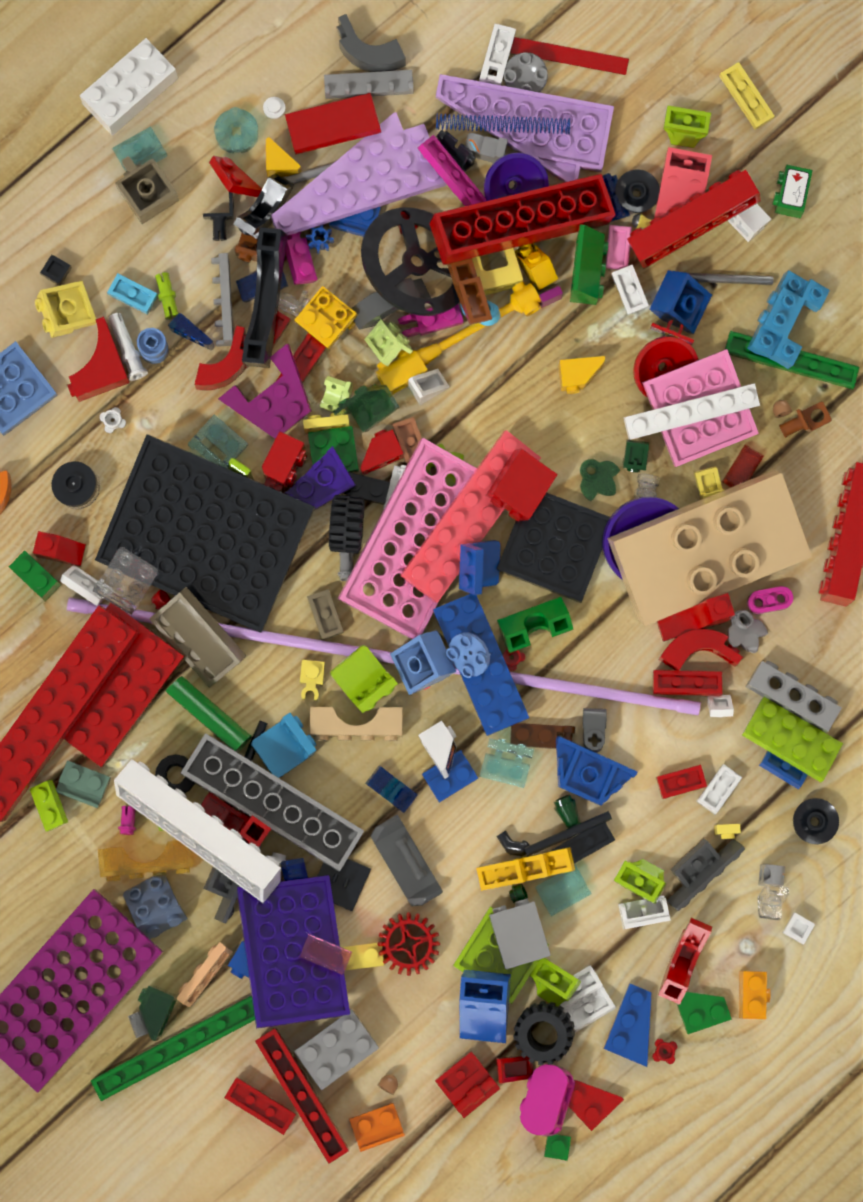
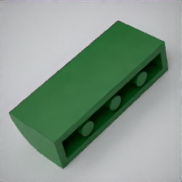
M183 676L179 677L167 688L166 693L235 752L239 753L252 738L246 730Z

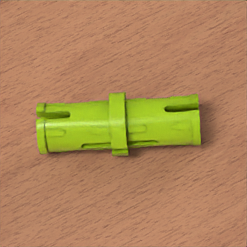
M163 272V279L159 273L155 275V279L160 293L158 298L159 301H162L165 319L170 320L172 316L175 319L179 317L175 303L176 293L172 290L169 273Z

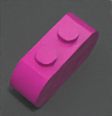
M546 1064L536 1068L533 1075L529 1077L527 1095L520 1104V1120L523 1127L531 1134L553 1136L561 1131L575 1086L574 1078L568 1070L563 1067Z

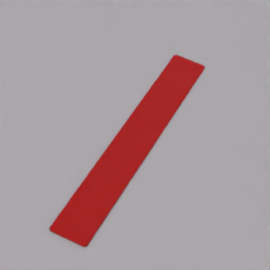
M514 37L510 51L511 54L516 55L524 52L533 53L543 60L626 75L629 62L628 58Z

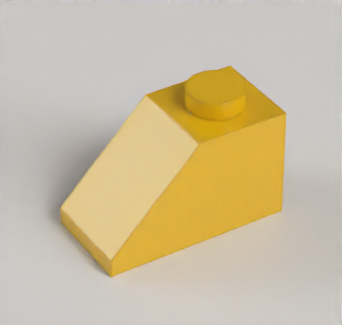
M605 356L560 360L558 367L561 391H567V394H576L583 390L603 367Z

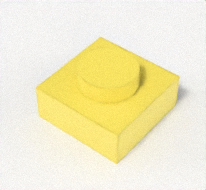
M740 824L714 826V834L721 835V839H735V834L741 833Z

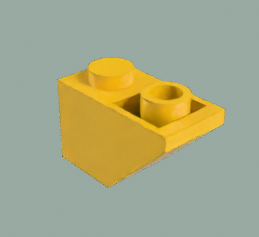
M534 243L520 246L514 251L517 262L537 289L541 290L558 280L550 258Z

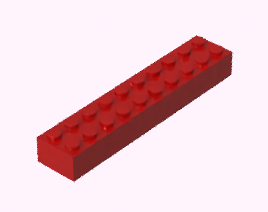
M98 605L0 742V822L7 820L140 634L103 606Z

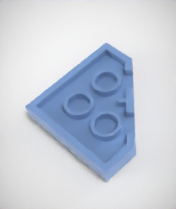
M16 341L0 353V432L4 436L57 396V393Z

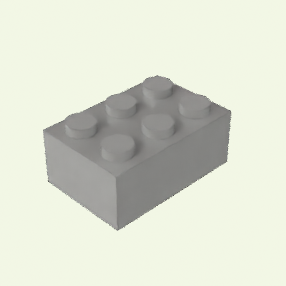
M351 1009L350 1015L340 1017L294 1052L319 1088L323 1090L379 1049V1046L353 1009Z

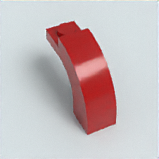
M697 629L688 631L674 639L666 647L658 660L673 670L679 671L688 656L698 651L712 652L734 667L739 664L743 656L739 654L740 651L730 644L728 646L724 645L728 639L727 635L714 630Z
M210 792L200 804L205 809L206 814L211 817L213 815L218 817L224 823V827L228 830H236L242 836L243 841L248 844L253 843L258 848L271 830L270 827L253 815L246 816Z
M690 918L686 928L683 929L666 968L658 993L659 996L680 1005L688 990L698 957L712 932V926Z

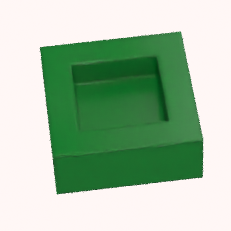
M559 1134L547 1136L544 1157L568 1161L571 1136Z

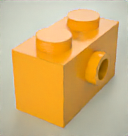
M739 971V1018L766 1019V1003H770L771 997L770 989L767 988V972Z

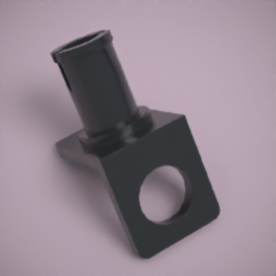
M229 192L230 213L203 214L204 219L213 221V241H219V232L221 241L227 240L226 221L234 219V193Z

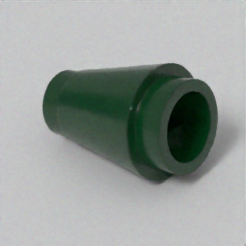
M571 795L563 796L553 802L555 805L554 810L567 828L580 824L575 799L571 798Z

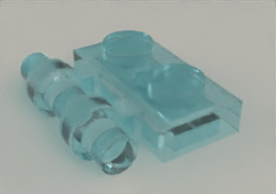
M489 738L487 747L496 749L495 755L485 753L479 777L524 788L530 764L523 763L522 758L523 756L532 758L534 749L526 748V745L520 743L519 745L510 744L500 738L498 740ZM503 751L516 754L515 760L501 757Z

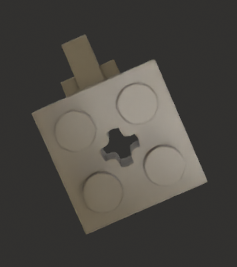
M129 156L121 160L127 172L115 184L141 224H144L179 201L177 192L153 158L143 165L140 163L135 165ZM147 188V190L151 192L146 193L143 190Z

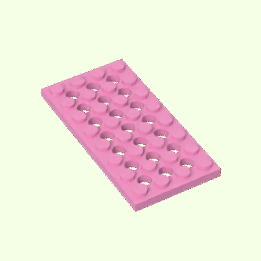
M421 438L338 599L410 639H414L422 634L433 614V609L436 608L438 603L433 602L424 594L419 598L413 594L414 586L405 579L402 586H396L393 578L396 574H401L407 566L404 563V556L408 553L414 556L420 548L414 542L415 535L420 533L426 540L477 468L425 438ZM428 463H433L436 466V473L433 476L426 472V465ZM448 474H452L456 478L455 485L452 487L448 486L445 482V477ZM419 482L426 486V492L422 496L417 494L415 490ZM439 493L444 495L446 500L442 507L435 503V497ZM409 502L413 503L416 507V511L412 516L408 515L405 511V506ZM428 513L435 517V523L431 527L426 525L424 520ZM398 522L403 523L405 526V533L401 536L395 532V525ZM388 542L395 546V552L391 556L387 555L384 551V546ZM378 562L382 563L385 568L381 576L376 575L374 572V566ZM366 583H371L374 586V593L371 596H367L363 592V587ZM386 594H391L394 598V602L390 607L385 606L383 603V597ZM407 604L413 608V614L409 618L405 617L402 612L403 607Z

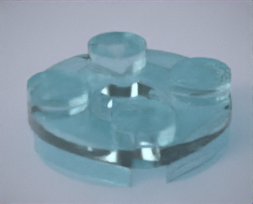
M233 107L222 113L216 120L214 126L216 141L228 153L247 152L254 147L258 140L259 129L257 121L252 114L245 110ZM233 127H236V128H237V127H240V128H241L240 131H241L242 134H241V135L235 134V135L233 136V135H232V132H233V131H232V128H233Z

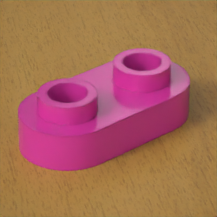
M783 586L758 590L748 597L747 606L755 614L785 610L793 602V593L790 589ZM778 595L784 597L783 603L777 601ZM756 599L762 601L761 607L755 605Z

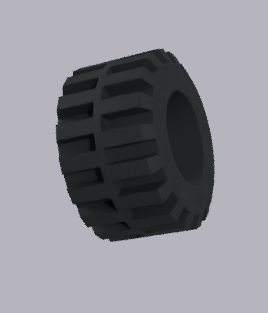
M335 495L333 497L329 525V549L331 552L358 554L361 550L365 507L363 497Z
M541 1001L539 1004L534 1003L529 1008H526L517 1020L514 1027L515 1034L513 1035L514 1040L517 1041L515 1046L517 1050L521 1049V1055L524 1058L525 1056L530 1058L529 1062L538 1061V1065H543L547 1062L550 1065L556 1060L557 1062L560 1061L569 1051L575 1036V1031H573L574 1022L570 1021V1014L568 1012L565 1013L562 1006L558 1008L554 1002L546 1004V1001ZM539 1021H545L553 1025L558 1035L556 1042L549 1045L537 1042L531 1032L532 1025Z

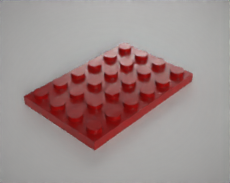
M110 602L106 609L140 634L64 739L100 767L106 764L185 658L184 655L113 602Z

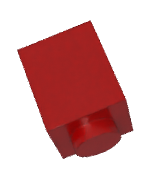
M384 429L374 434L375 437L371 439L360 468L363 476L404 458V453L393 429L390 431Z
M38 531L33 554L37 558L81 567L86 544L60 535Z

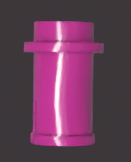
M121 806V825L118 827V830H120L121 835H134V831L137 829L134 827L136 809L131 806Z

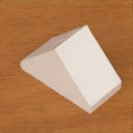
M439 369L408 379V387L419 405L424 404L449 388Z

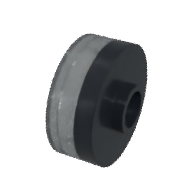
M72 461L63 464L56 470L52 478L51 487L54 496L63 505L71 509H83L90 506L97 499L100 492V481L97 474L89 466L82 462Z

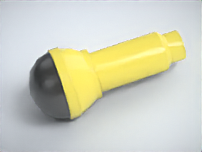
M640 213L633 216L632 224L635 228L650 226L649 222L651 220L647 219L643 214Z

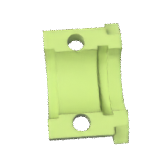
M327 376L324 383L326 390L320 403V408L345 414L351 398L353 383Z

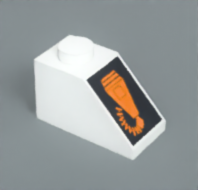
M440 721L418 736L444 779L449 777L457 748L454 741L457 736L450 725L446 727Z

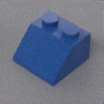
M668 270L649 310L667 323L673 320L671 325L680 328V325L683 324L684 331L694 334L712 294L688 273Z

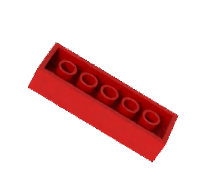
M747 170L733 172L728 176L729 179L723 183L719 181L709 187L710 191L703 195L698 193L689 199V203L684 206L677 205L669 211L670 214L663 218L661 216L654 218L649 222L650 226L643 230L638 228L630 233L631 237L627 238L643 269L761 202L760 192Z
M856 462L851 468L849 467L848 471L843 474L841 485L845 487L843 493H840L838 497L837 507H840L838 515L834 517L832 528L835 529L833 537H830L827 550H830V556L828 559H825L823 565V572H826L824 581L821 580L818 594H821L820 601L845 607L855 601L863 565V463Z

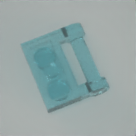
M214 414L189 441L188 446L192 450L196 449L207 460L228 468L231 458L237 459L247 448L248 443ZM204 437L227 456L223 461L201 443Z

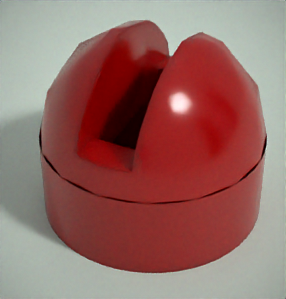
M159 590L152 596L151 604L154 603L156 605L155 609L160 610L171 599L165 591Z

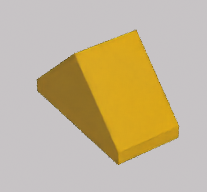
M270 137L266 139L267 177L275 173L282 177H287L302 172L301 166Z

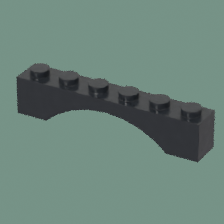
M259 227L255 300L250 325L244 340L242 362L247 366L270 368L271 359L269 357L272 356L287 243V234L282 229Z

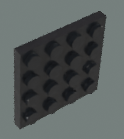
M546 492L529 520L515 521L497 570L582 603L603 549V534L610 517Z

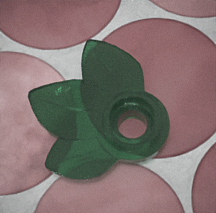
M585 460L580 467V475L583 478L580 488L585 498L592 501L597 493L604 496H614L616 494V485L612 477L620 472L619 467L611 461ZM587 468H594L595 473L592 475L588 474Z

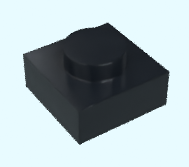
M51 254L40 274L61 286L72 267Z

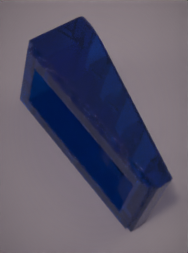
M178 313L168 324L170 331L211 351L214 348L213 341L182 313Z
M304 858L281 862L285 881L308 878Z

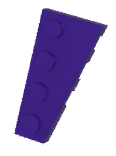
M332 446L285 494L315 506V511L330 502L335 495H342L355 487L356 484Z

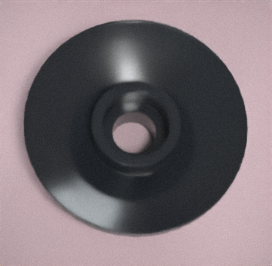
M639 169L630 170L624 173L617 181L615 187L616 199L629 212H646L658 201L659 184L655 177L647 171ZM639 191L641 195L639 197H635L633 195V192Z
M812 798L802 802L796 808L793 815V827L796 834L803 841L810 844H823L831 840L837 833L839 816L834 806L828 801ZM813 817L818 819L817 826L811 824Z

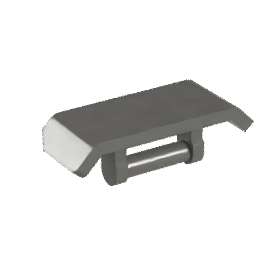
M395 815L374 829L370 837L411 906L424 905L443 893L442 888L398 815Z

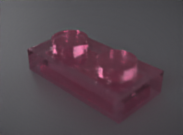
M308 934L299 957L343 975L352 951Z

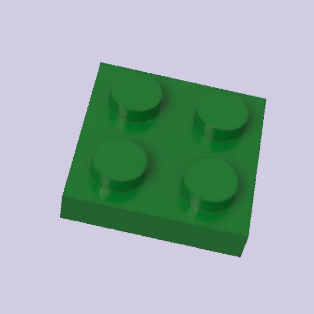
M352 426L308 432L312 466L333 446L347 471L351 473L359 472Z

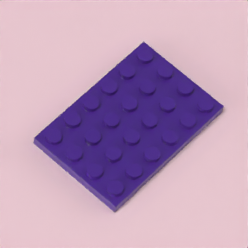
M330 876L282 881L264 903L242 887H237L256 1029L350 1015Z

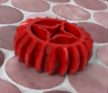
M407 912L406 920H403L402 915L398 914L399 922L396 923L393 918H390L389 921L393 926L389 928L384 924L383 928L388 931L387 934L379 933V937L385 938V942L377 943L378 946H385V950L380 951L379 955L387 954L388 957L383 960V963L386 964L391 960L393 964L389 969L393 970L396 965L399 966L398 974L400 975L403 972V968H407V976H411V968H415L416 974H420L419 966L422 965L425 970H428L429 968L425 962L427 960L430 963L435 962L430 957L431 953L439 955V951L433 950V946H440V942H433V938L438 937L439 933L431 934L430 930L435 925L431 924L427 928L425 924L428 922V918L425 917L421 923L418 921L420 918L418 913L415 915V920L411 919L410 912ZM406 924L420 927L426 935L412 937ZM400 927L402 933L401 942L389 947V940L393 931ZM404 932L411 939H421L420 942L412 946L413 956H411L410 951H407V948L397 949V946L405 943L406 937ZM428 941L427 953L418 961L415 952L416 947ZM402 950L406 951L412 964L398 961L392 953Z

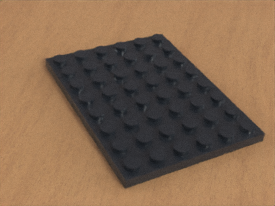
M146 434L95 561L175 596L187 587L205 609L261 633L265 628L315 506Z

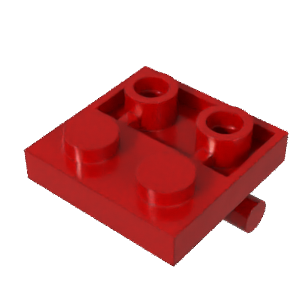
M472 1051L435 1080L463 1118L501 1089Z

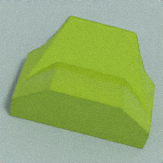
M667 106L663 129L668 133L670 144L695 148L697 143L708 135L711 113Z
M644 859L633 863L624 861L614 879L617 884L653 904H656L666 885L664 870Z
M546 958L540 959L530 974V977H532L536 984L537 995L548 1003L554 1002L556 1007L564 1001H569L581 983L579 979Z

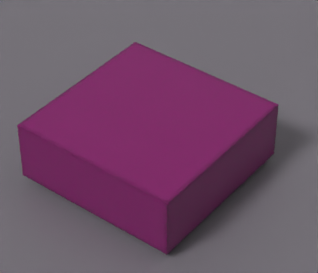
M560 286L540 294L541 303L539 304L541 308L562 299L563 292Z

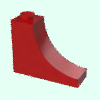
M104 316L95 319L98 328V342L92 358L81 370L68 376L71 382L67 384L72 397L76 396L79 402L130 383Z
M726 593L707 599L696 606L656 622L662 641L665 642L675 639L688 631L708 629L727 623L735 616L729 594Z

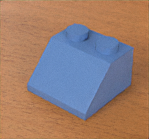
M438 631L420 634L390 653L409 695L434 685L457 672L452 661L446 655V648Z

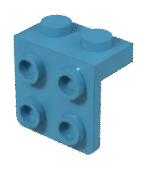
M291 713L282 717L278 724L255 738L251 743L270 773L278 778L294 769L316 752L314 739L309 734L306 736L301 729L303 728L302 722L297 716L293 717Z

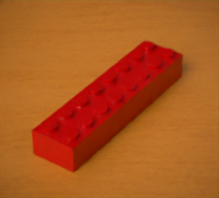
M602 174L435 213L430 222V227L442 263L446 265L576 233L579 231L580 225H586L592 229L609 225L616 214Z

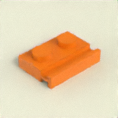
M394 1103L349 1118L360 1152L405 1136Z

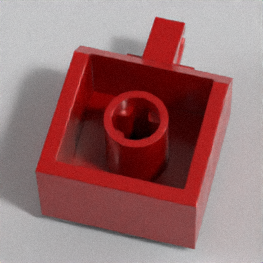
M279 431L262 465L266 479L265 485L286 492L288 487H292L295 484L298 467L302 468L307 459L304 442Z

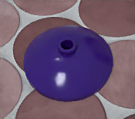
M510 153L504 155L492 164L486 174L484 181L486 201L548 187V175L543 165L536 158L528 154ZM511 181L515 183L513 188H509Z

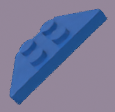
M560 736L556 738L558 787L597 805H603L613 793L618 792L629 779L634 778L638 773L631 768Z

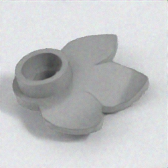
M746 610L736 611L735 616L731 619L732 625L728 629L729 642L733 647L741 644L746 651L756 653L759 647L758 637L766 636L768 634L767 629L760 620L754 619L750 612Z

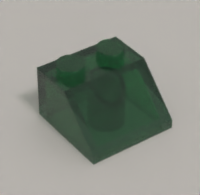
M155 985L143 988L138 998V1001L141 1002L139 1006L149 1036L153 1041L160 1040L178 995Z

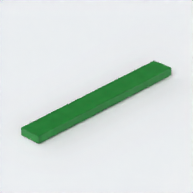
M252 996L90 1080L100 1101L115 1095L254 1021Z

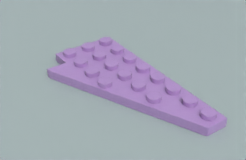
M440 74L436 99L459 114H463L464 117L467 114L468 120L470 115H472V122L474 115H476L478 123V116L480 115L482 125L484 115L486 127L487 115L489 116V125L491 116L493 115L495 123L497 115L498 125L499 118L502 116L503 128L504 116H506V123L510 116L511 124L514 116L515 126L518 116L520 127L521 117H523L524 123L527 117L528 125L529 119L532 117L533 127L534 117H536V125L539 117L541 123L544 117L546 125L548 117L550 134L548 133V120L546 133L544 134V119L541 134L540 122H538L536 134L535 121L533 133H531V119L529 133H527V120L524 133L522 122L519 133L518 120L516 132H514V118L512 132H510V120L507 133L505 121L503 132L501 131V119L499 132H497V118L495 131L493 132V122H491V130L489 132L488 120L486 131L497 139H508V146L519 153H525L536 158L546 171L564 183L577 180L580 169L602 173L614 106ZM551 118H553V123L555 122V118H557L558 124H559V119H560L559 133H558V134H557V121H556V123H555V131H554V134H553V126H552ZM564 118H566L567 127L568 118H570V134H568V129L566 134L565 121L563 127V134H561V119L563 126V120Z
M395 112L380 124L381 133L364 137L271 215V219L275 229H282L288 236L447 186L445 181L417 149L430 138L425 125L422 124L403 130L397 113Z

